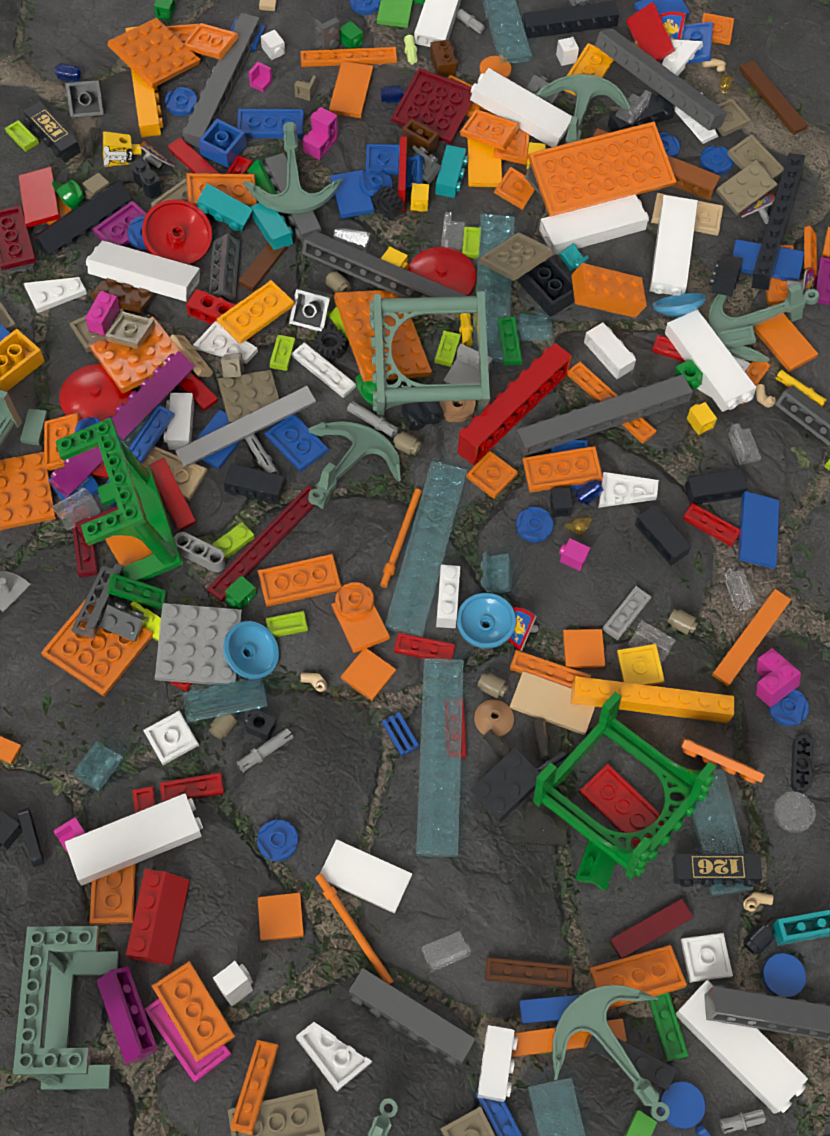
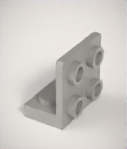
M460 344L457 349L456 361L444 378V383H480L478 351ZM488 356V371L490 373L493 358Z

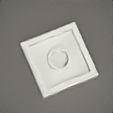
M180 711L143 730L162 765L199 746Z
M724 933L681 939L689 983L730 978L733 976Z

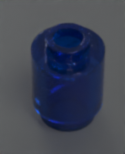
M59 63L55 68V75L59 80L75 82L80 80L81 70L75 65Z
M400 85L380 88L381 102L397 103L401 101L404 95V89H400Z
M595 478L593 481L589 480L576 489L577 494L575 496L581 504L585 503L587 505L598 498L604 489Z

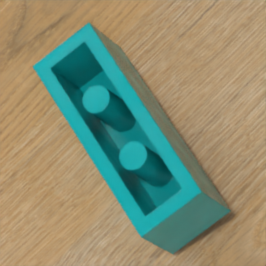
M446 146L441 164L442 168L436 181V195L455 198L456 192H460V179L464 178L465 173L463 167L467 166L468 163L466 148Z
M206 184L196 204L203 213H209L217 221L225 222L233 230L241 232L253 211L249 206L209 184Z
M261 203L250 206L253 209L252 218L273 250L293 244V231L290 226L287 227L283 215L280 216L278 211L269 209Z
M830 910L776 920L772 924L777 946L829 937Z

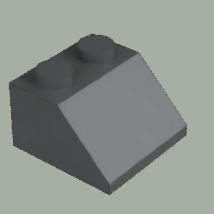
M101 80L65 83L70 117L104 115Z
M302 286L297 288L294 297L295 306L292 307L289 324L322 332V328L326 327L332 311L334 295Z

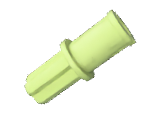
M407 35L404 37L405 53L407 54L408 62L413 65L417 63V47L414 43V37Z

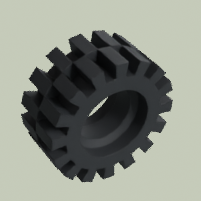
M383 186L372 196L373 205L376 206V210L380 211V214H383V217L393 219L404 209V204L401 202V197H398L399 194L395 193L393 188Z
M328 326V330L324 327L322 332L319 330L317 335L315 334V351L323 358L326 357L327 361H330V358L335 361L336 357L340 359L341 355L345 354L346 338L342 330L339 329L337 331V327H334L332 330L331 326ZM332 340L337 342V345L326 347L324 342Z

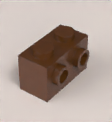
M450 40L430 42V56L435 73L442 77L456 75V68L459 66L458 59L454 57L455 50L454 46H451Z
M410 119L402 128V136L407 137L408 147L412 148L414 145L419 149L421 146L429 152L428 156L438 148L439 133L413 119Z

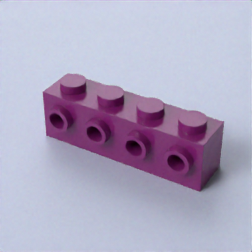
M129 967L110 970L97 980V984L125 1065L144 1060L157 1051L158 1048Z

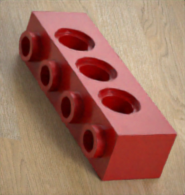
M196 289L187 302L186 307L188 315L212 325L217 321L218 317L237 304L229 303L223 298H217L206 291Z

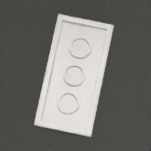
M339 840L335 841L320 872L329 884L392 913L396 912L412 877V873Z

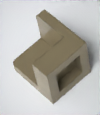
M313 75L310 83L296 81L294 85L295 97L311 101L317 89V76Z

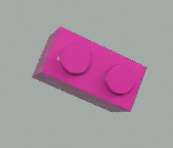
M100 291L85 317L89 331L103 336L106 335L120 310L117 296Z

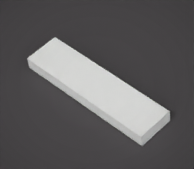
M305 342L292 353L293 358L341 397L345 398L356 388V383Z

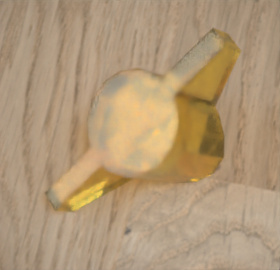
M728 74L722 76L719 85L723 90V96H725L726 90L730 89L733 77L728 76Z
M591 517L585 519L578 518L572 523L564 525L566 530L574 531L577 535L581 536L592 519Z

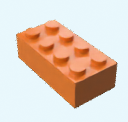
M581 263L571 275L575 304L634 318L647 306L642 277Z

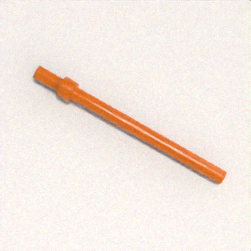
M415 489L390 559L383 569L384 575L380 586L383 588H387L391 576L395 573V564L422 493L420 489Z
M322 873L319 874L315 879L323 889V895L327 901H331L382 980L390 985L394 982L338 898V892L334 886H330Z

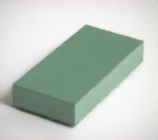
M753 325L717 332V336L727 349L756 343Z
M28 409L20 438L21 443L40 445L44 431V422L48 416L47 411Z

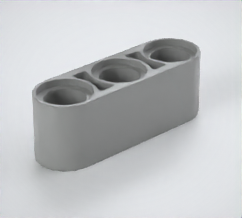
M185 532L175 535L174 538L181 556L213 572H220L225 568L224 554L220 549ZM183 542H186V543H187V544L184 545V546H181V545H180V544L183 543ZM197 551H204L201 554H196ZM214 559H220L218 562H212Z

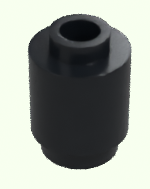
M758 923L745 937L743 945L753 955L761 953L775 939L773 935L774 930L766 923Z

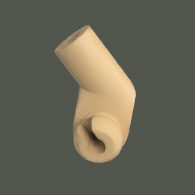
M301 673V682L311 683L319 692L326 690L327 683L320 674Z

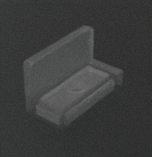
M645 90L640 97L632 94L627 99L630 106L629 111L620 108L616 112V117L632 125L649 105L651 92Z
M445 212L441 247L452 248L461 252L465 223L451 221L452 212Z
M336 228L334 229L333 239L366 253L371 233Z
M739 423L733 424L728 435L740 465L760 461L761 456L749 428L741 429Z
M86 488L52 506L66 530L76 527V522L100 513L95 500Z
M728 568L724 580L736 611L755 607L756 602L744 571L734 572L733 568Z
M641 620L628 646L634 648L656 644L660 663L662 664L676 640Z
M460 931L421 948L430 972L468 957L471 954L468 943L465 944Z

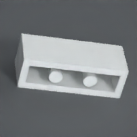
M604 323L586 332L584 343L616 379L634 369L636 362L634 354L626 349L623 342L617 339L612 330Z
M170 393V400L166 402V408L175 414L167 427V431H164V442L168 444L169 450H177L192 442L194 414L192 393Z
M441 565L436 627L456 628L460 566Z
M235 961L213 977L216 985L231 1007L253 991L251 987L253 981L249 972L243 964L238 966Z
M488 1025L477 1097L501 1102L505 1101L506 1096L510 1097L512 1083L508 1082L509 1073L513 1074L515 1062L514 1059H511L512 1050L516 1051L518 1037L514 1036L515 1030Z

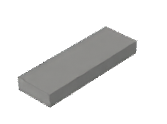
M635 586L603 626L602 630L618 641L651 600V596Z

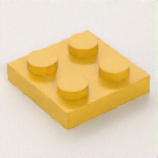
M656 644L617 650L623 682L649 686L664 683Z

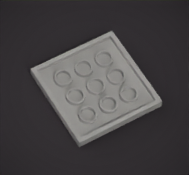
M163 603L155 680L235 687L236 672L231 669L225 659L223 643L227 632L241 622V610Z

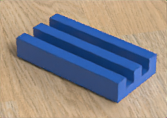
M422 155L406 158L405 189L408 192L412 190V175L413 183L423 184L424 157Z
M400 712L390 716L387 720H382V725L401 757L419 748V744ZM396 720L399 721L407 737L412 743V746L409 745L408 741L406 740L405 736L400 730L398 724L396 723ZM392 723L394 729L396 730L401 741L406 747L405 750L402 749L401 745L399 744L397 738L395 737L394 733L392 732L388 724Z

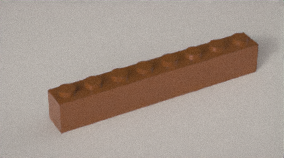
M597 128L593 137L609 132ZM667 155L677 181L672 187L710 201L718 186L720 176Z

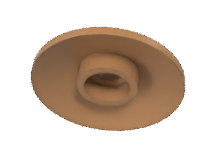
M487 700L476 709L474 723L478 731L484 736L500 738L512 729L514 715L506 703L500 700ZM492 714H497V715H498V718H497V719H493V718L491 717V715H492Z

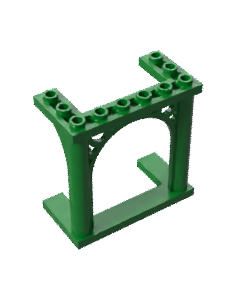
M111 418L55 441L60 458L63 461L99 446L110 482L97 487L98 493L104 506L117 502L119 509L81 525L85 541L89 546L112 536H131L141 540L153 555L123 567L125 577L139 582L183 565L150 466L144 467L118 435L114 421Z
M614 692L602 705L598 725L558 768L550 762L537 776L533 802L539 807L542 804L546 805L625 868V876L632 880L636 875L640 877L646 869L645 865L649 860L652 862L657 857L659 847L661 845L665 847L672 838L670 834L674 830L676 832L680 830L684 824L682 820L686 816L690 817L697 808L695 805L698 801L702 803L709 794L708 791L712 787L711 783L716 777L714 775L716 766L709 762L702 770H691L665 757L616 720L622 696ZM604 735L651 769L661 782L665 798L663 811L659 818L644 830L634 833H620L601 826L555 790ZM670 782L672 786L675 785L676 787L669 788L667 784ZM672 793H681L684 799L682 801H673L669 796ZM670 806L676 807L672 812L668 810ZM658 822H662L664 825L659 826ZM647 834H649V835L651 836V838H650V837H649V838H647V837L644 838V836L647 835ZM623 838L626 840L625 847L623 846V842L618 841L619 839ZM633 838H637L640 843L633 850L630 841Z

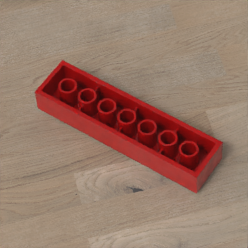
M556 343L551 347H547L539 359H534L531 366L527 370L524 369L516 381H511L504 392H500L492 404L486 405L483 412L472 419L468 427L461 429L457 453L475 466L568 375L572 355Z

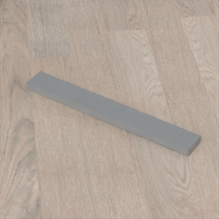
M305 386L175 450L183 467L186 468L315 404L316 400L308 386Z

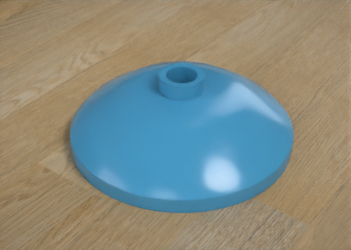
M702 293L672 295L655 301L653 309L660 314L676 317L677 319L701 307L706 301V296Z
M480 593L471 596L461 605L457 614V627L461 636L468 643L479 648H494L502 645L511 637L515 629L516 617L512 606L504 598L496 594ZM483 624H488L489 627H488V628H484L482 625H483Z
M252 621L240 622L233 626L225 636L223 643L224 656L228 665L238 675L247 679H260L270 674L276 667L279 658L278 645L272 633L263 625Z

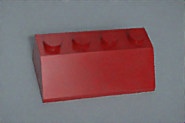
M145 869L126 955L130 960L172 966L190 880L164 871Z

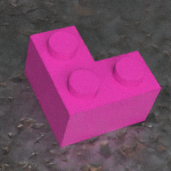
M322 107L312 114V129L302 139L303 152L319 160L338 139L337 115Z
M773 648L758 658L757 673L763 678L757 682L756 695L771 708L800 685L801 672Z

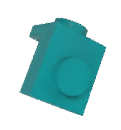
M574 243L558 254L570 271L575 268L577 269L581 263H585L584 261L589 258L588 255L583 257Z

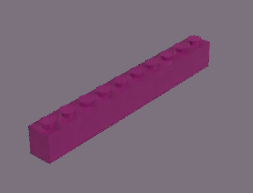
M180 351L175 355L171 353L165 359L166 364L163 367L159 365L153 371L154 376L151 379L146 378L140 385L142 388L138 392L133 391L128 397L130 401L126 405L122 403L115 410L117 414L113 418L111 416L108 417L114 421L117 433L122 440L195 367ZM99 446L63 462L65 466L61 470L57 468L51 474L50 484L66 499L103 462Z

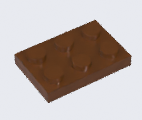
M104 278L92 292V299L96 300L100 291L115 295L118 298L121 309L141 314L156 296V293L147 289L133 287V285L127 283H119L117 280Z

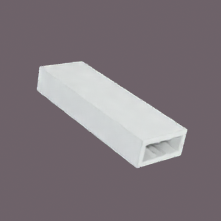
M425 0L414 33V43L430 47V42L449 40L461 0Z
M488 68L485 74L482 73L480 75L478 84L475 83L470 91L472 93L471 101L499 117L519 123V129L550 147H556L569 129L571 115Z
M636 195L542 218L539 230L547 247L553 250V255H556L573 243L578 249L646 230L649 216L643 210L641 200Z
M663 196L649 291L673 296L685 293L698 200Z
M102 241L96 246L93 253L86 259L88 274L117 280L119 283H127L133 285V287L144 288L151 292L182 301H187L200 283V268L106 241Z
M698 309L667 323L666 336L685 362L692 359L703 373L702 385L722 412L728 409L732 410L737 405L743 402L747 403L753 399L756 386Z
M182 794L65 841L77 880L81 886L202 837L200 830L203 829L200 818H195L192 811L196 810L192 798L187 799L186 794Z
M706 980L676 1012L677 1018L774 1114L780 1111L784 1113L792 1104L789 1100L794 1095L799 1096L806 1088L804 1083L808 1078L757 1028L706 1020L704 994L713 987Z

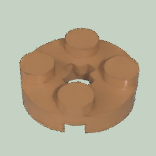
M476 400L439 402L444 412L443 416L448 422H462L472 418L476 406ZM455 402L462 404L460 407L454 406Z

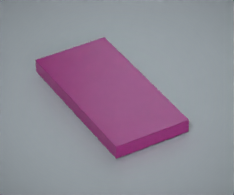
M157 999L144 1009L194 1083L231 1055L227 1047L223 1045L197 1063L160 999Z

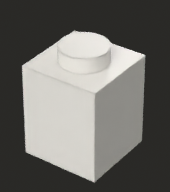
M275 30L261 36L262 49L271 60L285 54V42Z
M574 37L558 40L556 55L561 66L573 64L577 61L579 48Z

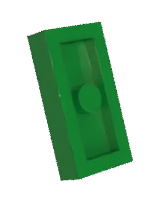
M588 841L575 879L582 883L594 884L601 890L606 891L616 861L591 841Z

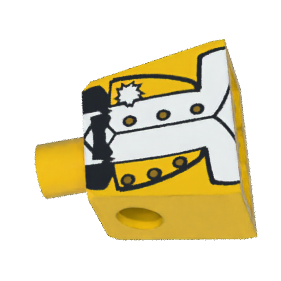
M103 132L104 167L130 164L132 155H141V148L139 147L141 144H131V136L128 134Z

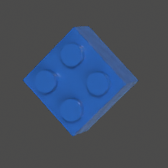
M216 119L198 140L201 155L227 168L230 167L237 155H240L247 146L244 131L219 119Z

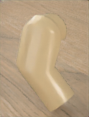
M713 58L711 61L702 62L703 68L717 67L718 72L725 71L726 63L723 60Z
M763 384L756 386L757 401L765 407H772L776 403L775 397L765 395V386Z
M752 892L744 900L743 906L746 910L753 912L760 904L772 905L773 895Z

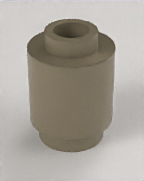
M331 272L326 277V285L334 293L351 291L350 283L339 272Z
M404 431L397 433L393 440L395 448L408 455L416 456L422 445L418 438Z
M674 609L668 619L671 627L686 635L689 632L693 633L698 625L695 622L696 617L681 609L679 611Z
M485 672L477 684L481 691L497 699L500 696L504 697L508 686H506L507 681Z
M226 709V711L221 710L210 724L211 728L208 731L219 740H222L223 737H227L237 723L236 715L229 709Z

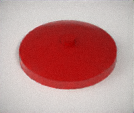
M172 199L160 202L148 211L142 225V239L149 254L193 265L199 262L208 252L212 240V229L208 218L197 206L187 201Z
M434 247L426 249L412 259L407 270L466 296L472 294L476 284V270L473 263L465 254L452 248Z
M95 364L85 366L73 372L63 383L59 400L65 416L79 413L81 419L93 417L104 421L109 416L113 418L117 414L115 410L122 403L126 405L130 401L128 397L133 392V389L122 393L103 366Z

